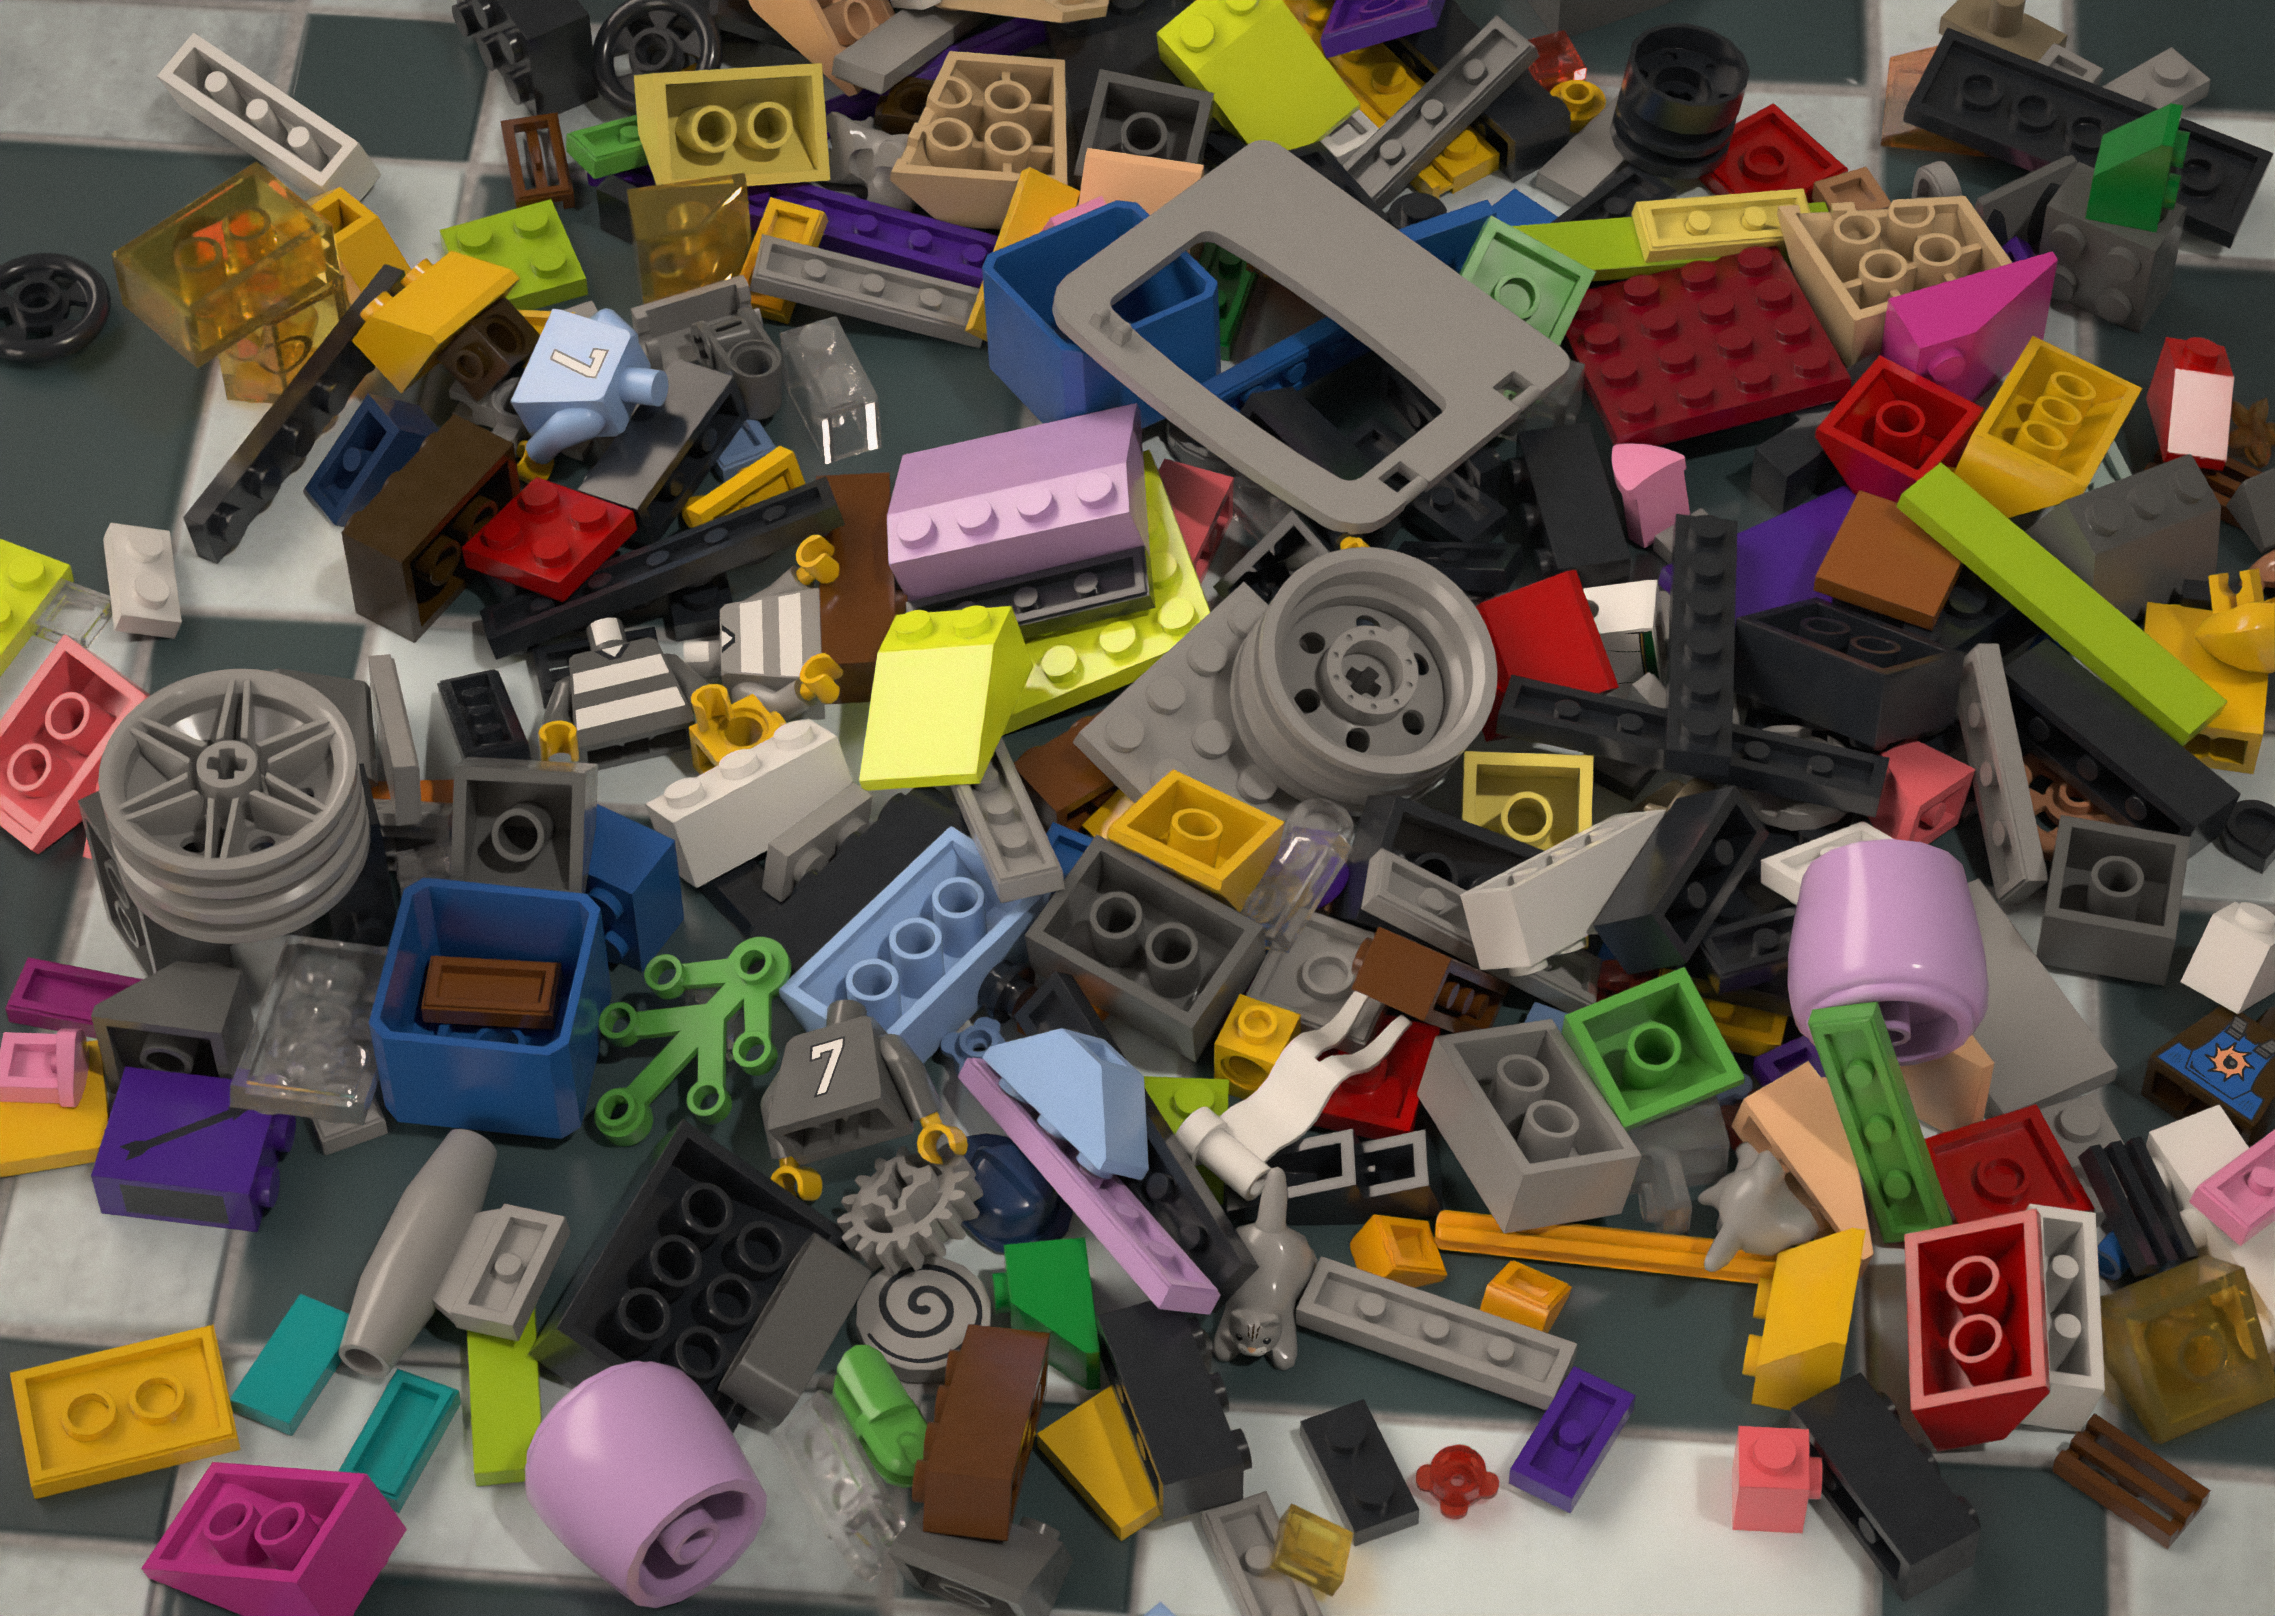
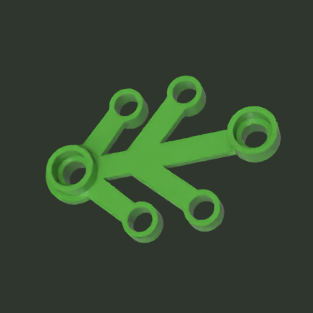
M754 937L736 946L728 959L681 964L673 955H658L650 960L644 972L647 985L658 997L674 999L680 996L685 989L721 987L720 990L706 1004L636 1012L631 1005L624 1002H616L610 1004L602 1011L599 1017L600 1031L616 1047L631 1046L639 1039L675 1036L627 1088L612 1089L599 1099L594 1113L595 1123L610 1142L618 1146H632L642 1141L648 1135L653 1125L650 1103L697 1054L698 1082L690 1088L687 1094L689 1109L700 1122L709 1125L717 1124L729 1115L732 1108V1100L726 1091L727 1022L743 1005L745 1032L736 1039L733 1045L734 1059L744 1072L752 1076L764 1075L775 1066L778 1052L771 1041L772 999L780 995L779 989L789 980L791 973L789 955L780 943L767 937ZM765 959V965L760 972L747 974L748 969L755 962ZM669 969L676 970L674 978L669 983L658 984V978L664 971ZM623 1017H630V1023L625 1030L618 1033L612 1032L613 1025L617 1020ZM757 1045L765 1046L760 1058L754 1061H746V1055L752 1047ZM719 1094L718 1101L712 1108L707 1110L700 1109L701 1102L707 1095ZM628 1104V1110L623 1117L616 1120L610 1119L612 1113L619 1106Z

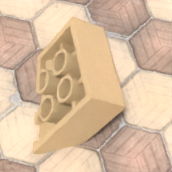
M949 51L928 94L926 107L918 123H914L908 136L907 146L901 158H897L891 171L890 181L937 220L962 227L1001 230L1023 170L1031 167L1067 185L1065 60Z
M1966 196L1897 199L1892 201L1888 209L1856 210L1854 202L1831 203V212L1800 213L1799 205L1778 206L1777 216L1794 277L1833 347L1847 368L1875 351L1880 354L1889 298L2012 263Z

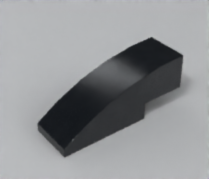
M1875 351L1846 369L1851 377V388L1878 358L1879 353ZM1842 399L1785 413L1783 416L1782 432L1755 447L1750 489L1779 515L1796 508L1809 499L1838 471L1815 438L1817 427Z
M1348 1129L1297 1140L1278 1151L1266 1162L1270 1168H1281L1286 1176L1288 1190L1286 1224L1313 1226L1366 1224L1373 1214L1414 1219L1438 1215L1440 1211L1444 1210L1440 1157L1426 1130L1361 1143L1355 1131ZM1226 1184L1227 1212L1230 1217L1256 1221L1261 1194L1255 1199L1247 1201Z

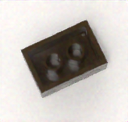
M454 414L437 432H433L425 438L419 451L400 471L392 473L387 478L382 490L362 511L355 512L349 518L341 534L357 614L416 643L478 576L476 570L466 567L462 547L521 492L514 443Z

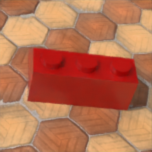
M2037 1208L1904 1234L1911 1412L1937 1452L2004 1440L2050 1393L2041 1215Z

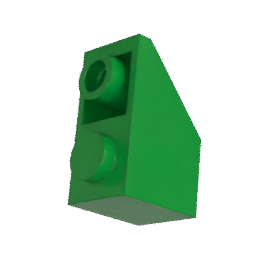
M2170 103L2103 135L2092 178L2085 219L2157 233L2162 209L2174 211L2181 175L2170 173L2171 166L2183 168L2190 132L2178 130L2183 105Z

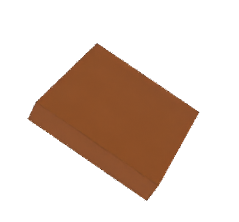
M1859 490L1815 576L1813 591L1932 631L1965 564L1896 507V502Z

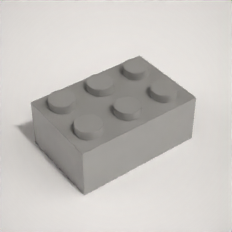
M1552 1019L1435 1036L1417 1096L1503 1233L1622 1213L1642 1155Z

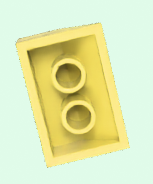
M822 63L634 75L638 135L659 192L830 180Z

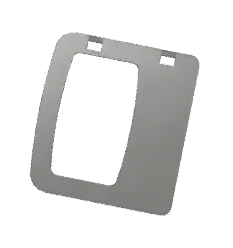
M1267 140L1249 143L1068 274L1057 286L1052 306V313L1056 324L1064 334L1116 379L1183 432L1264 489L1322 526L1333 531L1348 532L1349 534L1371 533L1389 523L1404 511L1408 503L1423 491L1427 492L1514 422L1522 411L1536 400L1540 401L1561 384L1570 366V359L1560 346L1284 147ZM1200 242H1212L1250 263L1335 321L1409 379L1441 409L1442 413L1361 478L1352 481L1343 480L1306 459L1223 402L1141 337L1111 306L1178 258L1184 251L1189 250ZM1509 381L1524 390L1512 401L1498 392ZM1395 472H1399L1411 481L1398 492L1383 483Z

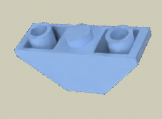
M1061 1028L988 1047L982 1058L1001 1076L998 1082L999 1086L1015 1099L1033 1106L1040 1113L1037 1119L1039 1125L1053 1136L1069 1141L1079 1151L1076 1159L1084 1168L1104 1179H1111L1113 1174L1138 1180L1144 1178L1149 1170L1144 1076L1106 1040Z

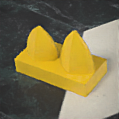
M778 446L750 466L739 469L734 477L707 495L690 497L682 509V518L690 528H693L806 484L794 451Z

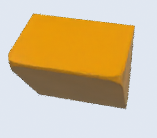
M1373 1214L1350 1242V1250L1357 1269L1413 1288L1442 1282L1448 1276L1428 1221Z
M1513 1260L1487 1284L1480 1310L1548 1333L1570 1296L1572 1287L1568 1283Z

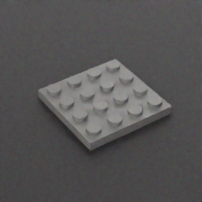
M1243 582L1078 733L1073 743L1134 803L1172 769H1175L1284 821L1285 824L1272 882L1252 902L1270 909L1284 893L1278 887V879L1283 875L1291 859L1303 849L1313 846L1319 840L1324 844L1334 847L1360 822L1361 816L1338 815L1319 810L1297 800L1279 788L1264 774L1244 746L1235 725L1231 706L1232 671L1237 653L1243 641L1266 610L1268 604ZM1301 638L1299 640L1300 647L1305 652L1310 653L1306 642ZM1318 704L1312 711L1303 708L1300 709L1303 713H1311L1317 710ZM1348 733L1346 736V745L1348 748L1353 749L1348 740L1352 733Z

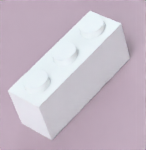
M808 718L804 721L799 720L784 724L774 732L772 738L751 749H741L727 754L720 760L718 766L695 778H685L672 783L665 789L663 795L645 805L654 830L675 840L679 876L698 888L767 851L769 842L851 785L853 781L838 737Z
M2029 1204L2026 1210L2037 1208L2041 1215L2050 1393L2020 1424L2080 1432L2105 1391L2096 1213Z

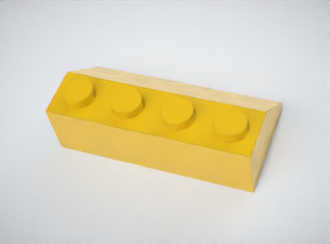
M2032 336L1972 433L1954 474L2007 518L2058 505L2064 500L2083 494L2134 406L2142 388Z

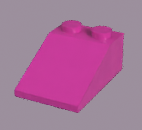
M2052 251L1889 298L1880 355L1975 403L2012 370L2032 336L2041 340L2044 339L2058 261L2057 257Z
M212 1462L141 1569L150 1579L242 1616H353L378 1574L387 1564L389 1557L407 1528L368 1474Z

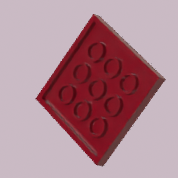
M1777 245L1767 248L1752 246L1743 249L1740 253L1722 256L1715 261H1692L1681 268L1649 275H1636L1626 281L1587 289L1562 340L1614 446L1616 444L1632 443L1659 446L1840 400L1851 389V377Z

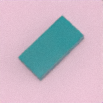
M300 1294L230 1397L233 1412L293 1436L342 1362L339 1356V1348L349 1313Z
M397 1368L341 1465L339 1472L368 1474L394 1512L400 1513L461 1405L459 1390Z

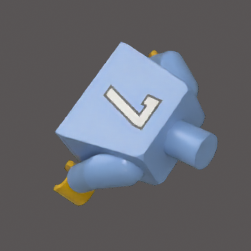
M604 308L590 318L564 310L552 309L510 401L531 436L528 441H520L516 451L518 457L521 458L517 464L519 479L527 484L535 477L547 480L554 467L553 458L563 449L596 437H617L623 433L636 404L661 406L666 400L669 387L667 374L663 370L651 369V364L639 344L638 334L614 310Z

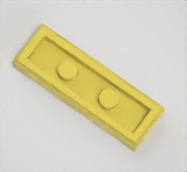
M1803 188L1641 201L1635 203L1631 214L1644 261L1648 263L1728 256L1740 253L1743 249L1752 246H1762L1765 248L1777 246L1780 252L1787 251L1777 216L1778 206L1799 205L1800 213L1811 212Z

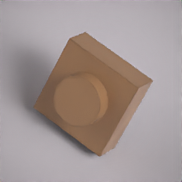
M1866 166L1814 182L1812 200L1814 203L1826 202L1828 212H1831V203L1854 202L1856 210L1888 209L1891 204Z

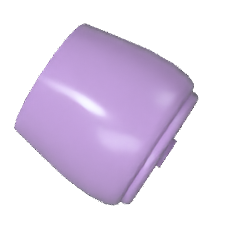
M1897 839L1859 841L1832 849L1810 863L1802 877L1788 953V991L1795 1023L1800 1033L1807 1037L1814 1046L1815 1043L1808 1026L1812 1009L1877 1001L1899 1066L1916 1065L1942 1058L1963 1046L1967 1039L1973 1035L1988 1009L1989 982L1986 956L1963 865L1948 851L1915 841Z
M632 1361L611 1366L582 1381L558 1401L541 1422L527 1450L525 1490L528 1501L540 1519L573 1556L638 1606L659 1608L674 1604L708 1587L741 1557L754 1541L766 1516L767 1495L729 1426L700 1387L682 1370L651 1361Z

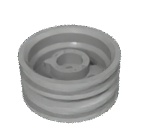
M1356 547L1330 552L1308 562L1290 576L1243 641L1237 653L1231 677L1230 697L1235 725L1248 753L1264 774L1283 791L1309 806L1338 815L1362 816L1367 798L1370 795H1398L1416 802L1435 787L1485 725L1496 695V655L1486 624L1474 604L1453 581L1436 568L1417 558L1389 549ZM1365 619L1372 622L1375 626L1363 625L1357 627L1356 620ZM1304 637L1310 653L1305 652L1300 647L1299 640ZM1415 658L1419 659L1425 666V675H1419ZM1318 704L1317 710L1311 713H1303L1300 709L1303 708L1312 711ZM1405 728L1421 730V733L1419 735H1412ZM1348 733H1352L1348 740L1353 749L1348 748L1346 745V736Z
M224 669L190 676L158 690L143 700L124 717L107 742L99 767V793L121 881L134 904L146 916L165 929L194 940L221 944L251 943L276 938L296 931L324 915L348 893L359 877L368 856L371 829L355 741L351 729L339 709L326 696L308 684L290 676L258 669ZM193 842L199 852H188L183 847Z

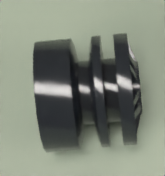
M1666 23L1644 30L1632 42L1611 122L1610 134L1615 148L1634 166L1649 174L1669 179H1695L1714 172L1726 160L1736 119L1739 115L1747 87L1750 70L1744 54L1730 39L1709 28L1689 23Z

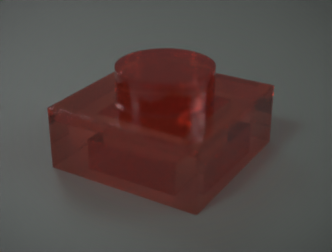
M1565 30L1528 39L1536 47L1540 55L1528 70L1533 78L1549 93L1556 85L1562 82L1586 80V66Z

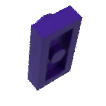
M1574 1366L1511 1466L1509 1484L1571 1514L1633 1413L1636 1395Z

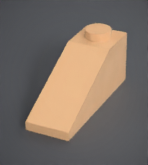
M1807 1061L1744 1098L1731 1126L1743 1143L1748 1142L1759 1154L1769 1150L1785 1171L1784 1180L1788 1189L1811 1212L1818 1224L1819 1230L1814 1237L1815 1240L1852 1227L1866 1230L1858 1281L1874 1255L1859 1171L1827 1078L1820 1077L1810 1062Z

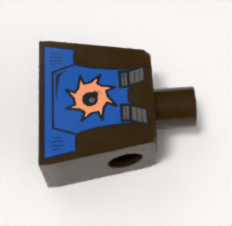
M2220 1005L2156 1049L2149 1056L2140 1095L2177 1120L2220 1105L2249 1148L2262 1139L2275 1118V1007L2268 1008L2254 1021L2242 1012L2237 1014Z

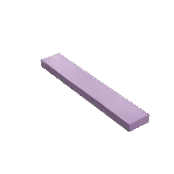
M967 1058L958 1075L959 1080L1157 1308L1210 1315L1221 1296L1218 1289L1119 1177L1113 1174L1111 1179H1104L1084 1168L1076 1159L1079 1151L1069 1141L1061 1140L1042 1128L1037 1122L1040 1113L1030 1104L1023 1103L1006 1093L998 1084L1001 1076L984 1059Z

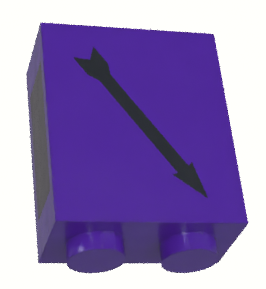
M125 1066L91 1173L101 1214L258 1232L265 1207L272 1208L277 1201L280 1186V1172L277 1165L281 1152H290L295 1138L296 1118L294 1113L287 1112L282 1086Z

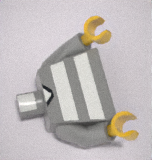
M812 535L806 538L796 552V561L801 567L792 566L770 586L743 601L725 604L720 609V640L684 642V662L703 678H721L722 685L727 688L731 704L753 693L769 713L777 711L786 722L792 718L825 719V704L835 702L840 693L839 686L833 680L841 678L843 670L828 654L821 652L819 588H814L813 581L816 579L820 583H830L838 577L840 571L839 563L831 557L834 553V546L820 535Z

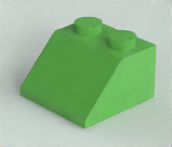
M1685 967L1564 1016L1562 1035L1626 1132L1744 1084L1745 1077Z

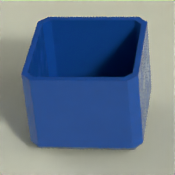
M1115 200L992 252L985 259L982 274L990 369L1043 424L1137 403L1140 409L1141 429L1165 419L1163 415L1133 393L1064 334L1057 326L1052 313L1056 288L1068 274L1150 216L1137 202ZM1184 251L1178 258L1111 306L1141 337L1198 383L1201 384L1221 373L1218 282L1187 251Z
M425 877L404 889L369 1019V1028L384 1104L398 1122L558 1139L564 1138L581 1127L603 1035L599 1028V1017L602 1011L609 1006L612 996L601 909L588 894ZM446 956L561 963L563 981L555 1029L423 1022L421 1006L430 957Z

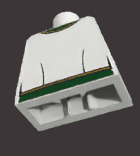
M1644 580L1584 588L1585 596L1619 688L1608 693L1607 696L1626 700L1632 684L1648 672L1651 675L1654 674L1666 688L1668 644L1658 581Z

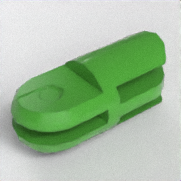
M855 1345L844 1353L837 1366V1375L835 1376L831 1398L849 1425L854 1438L876 1473L886 1483L900 1488L912 1487L917 1459L923 1460L924 1440L928 1423L913 1399L909 1397L884 1355L870 1345Z

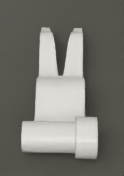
M1354 991L1340 1012L1321 1029L1301 1033L1287 1045L1277 1059L1268 1078L1256 1092L1247 1099L1230 1107L1220 1117L1208 1107L1197 1109L1182 1123L1175 1136L1195 1166L1203 1164L1245 1200L1251 1201L1262 1193L1268 1172L1272 1169L1266 1162L1278 1151L1296 1142L1307 1133L1319 1118L1333 1092L1343 1081L1352 1075L1369 1072L1379 1065L1403 1033L1412 1025V1022L1401 1014L1374 1041L1362 1050L1352 1055L1330 1056L1319 1062L1317 1058L1323 1052L1337 1047L1345 1039L1369 999L1368 996Z

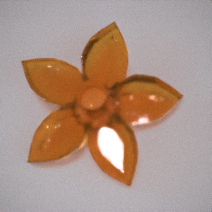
M2267 397L2253 403L2249 411L2240 402L2232 401L2231 417L2238 428L2229 432L2228 447L2244 448L2248 460L2258 468L2267 466L2271 457V445L2275 444V423L2266 422L2268 416Z

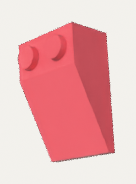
M66 634L63 635L0 720V826L37 854H40L83 821L78 800L95 793L96 784L99 779V767L108 740L124 717L150 696V694L104 659Z

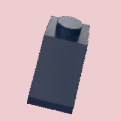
M368 393L305 486V490L336 526L345 527L349 518L355 512L362 511L382 490L387 478L392 473L400 471L414 457L425 438L439 429L419 405Z

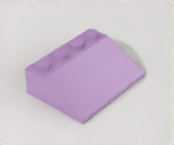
M1137 403L903 455L887 513L888 561L900 587L908 597V602L1140 546H1145L1150 556L1141 415Z

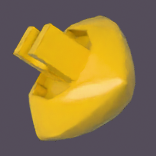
M2259 568L2239 571L2242 588L2238 594L2233 593L2229 588L2228 573L2209 575L2213 615L2203 620L2194 633L2195 639L2208 653L2224 663L2253 673L2275 672V598L2264 601Z

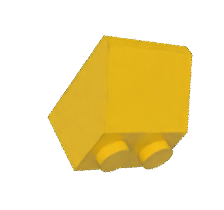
M452 250L434 265L425 258L401 280L400 283L405 288L397 295L392 297L387 291H384L363 309L360 316L365 323L352 342L402 394L438 365L440 361L436 357L469 322L505 298L520 278L512 269Z
M1172 769L1109 826L1107 838L1115 845L1241 913L1272 882L1285 822Z
M1852 1227L1780 1252L1777 1255L1773 1280L1759 1278L1753 1318L1765 1320L1763 1336L1749 1334L1742 1375L1755 1377L1751 1404L1791 1411V1407L1840 1383L1866 1230Z

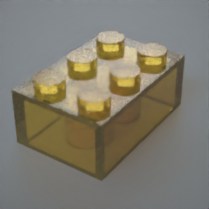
M257 161L111 253L122 304L196 368L201 367L341 275L333 224Z

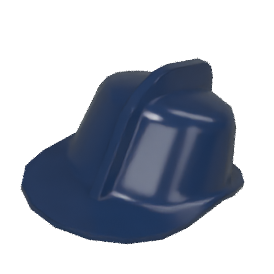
M989 1133L966 1136L968 1148L964 1157L976 1173L974 1179L983 1190V1196L973 1202L980 1212L978 1218L963 1221L961 1224L981 1243L994 1252L1003 1255L1004 1245L1062 1239L1068 1232L1073 1210L1012 1139L1007 1136Z

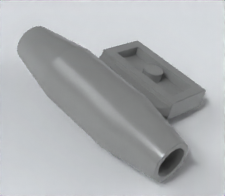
M466 1129L450 1131L404 1190L359 1279L340 1344V1358L354 1371L374 1378L387 1376L433 1316L436 1308L449 1318L456 1328L519 1341L571 1231L565 1216L503 1204L500 1209L482 1212L497 1158L496 1148L482 1135Z

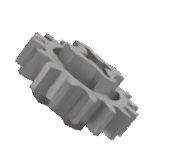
M948 1143L937 1150L942 1158L943 1165L930 1163L923 1159L918 1151L911 1154L905 1145L899 1147L896 1157L889 1161L879 1157L874 1161L877 1170L875 1174L871 1177L858 1175L854 1180L860 1188L858 1194L843 1197L841 1203L848 1213L837 1219V1224L845 1233L842 1239L858 1261L862 1260L872 1272L884 1265L890 1275H896L906 1261L910 1262L915 1271L921 1269L924 1257L933 1253L939 1258L946 1255L944 1243L949 1238L963 1240L967 1234L961 1227L963 1221L978 1218L980 1212L973 1202L983 1196V1190L974 1179L976 1173L964 1155H956Z

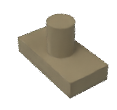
M1957 0L1941 16L1939 34L1944 35L1948 27L2036 62L2042 58L2053 43L2066 49L2068 37L2067 34L2024 13L2026 0Z

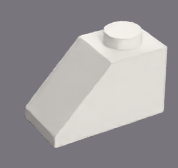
M2234 902L2214 913L2182 977L2181 983L2237 1014L2274 993L2275 915L2267 909L2249 902H2242L2240 904Z

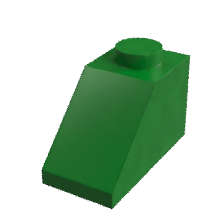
M1085 1237L1004 1245L1005 1272L992 1273L996 1314L1009 1313L1011 1329L1050 1333L1048 1364L1086 1390L1101 1389L1100 1349Z

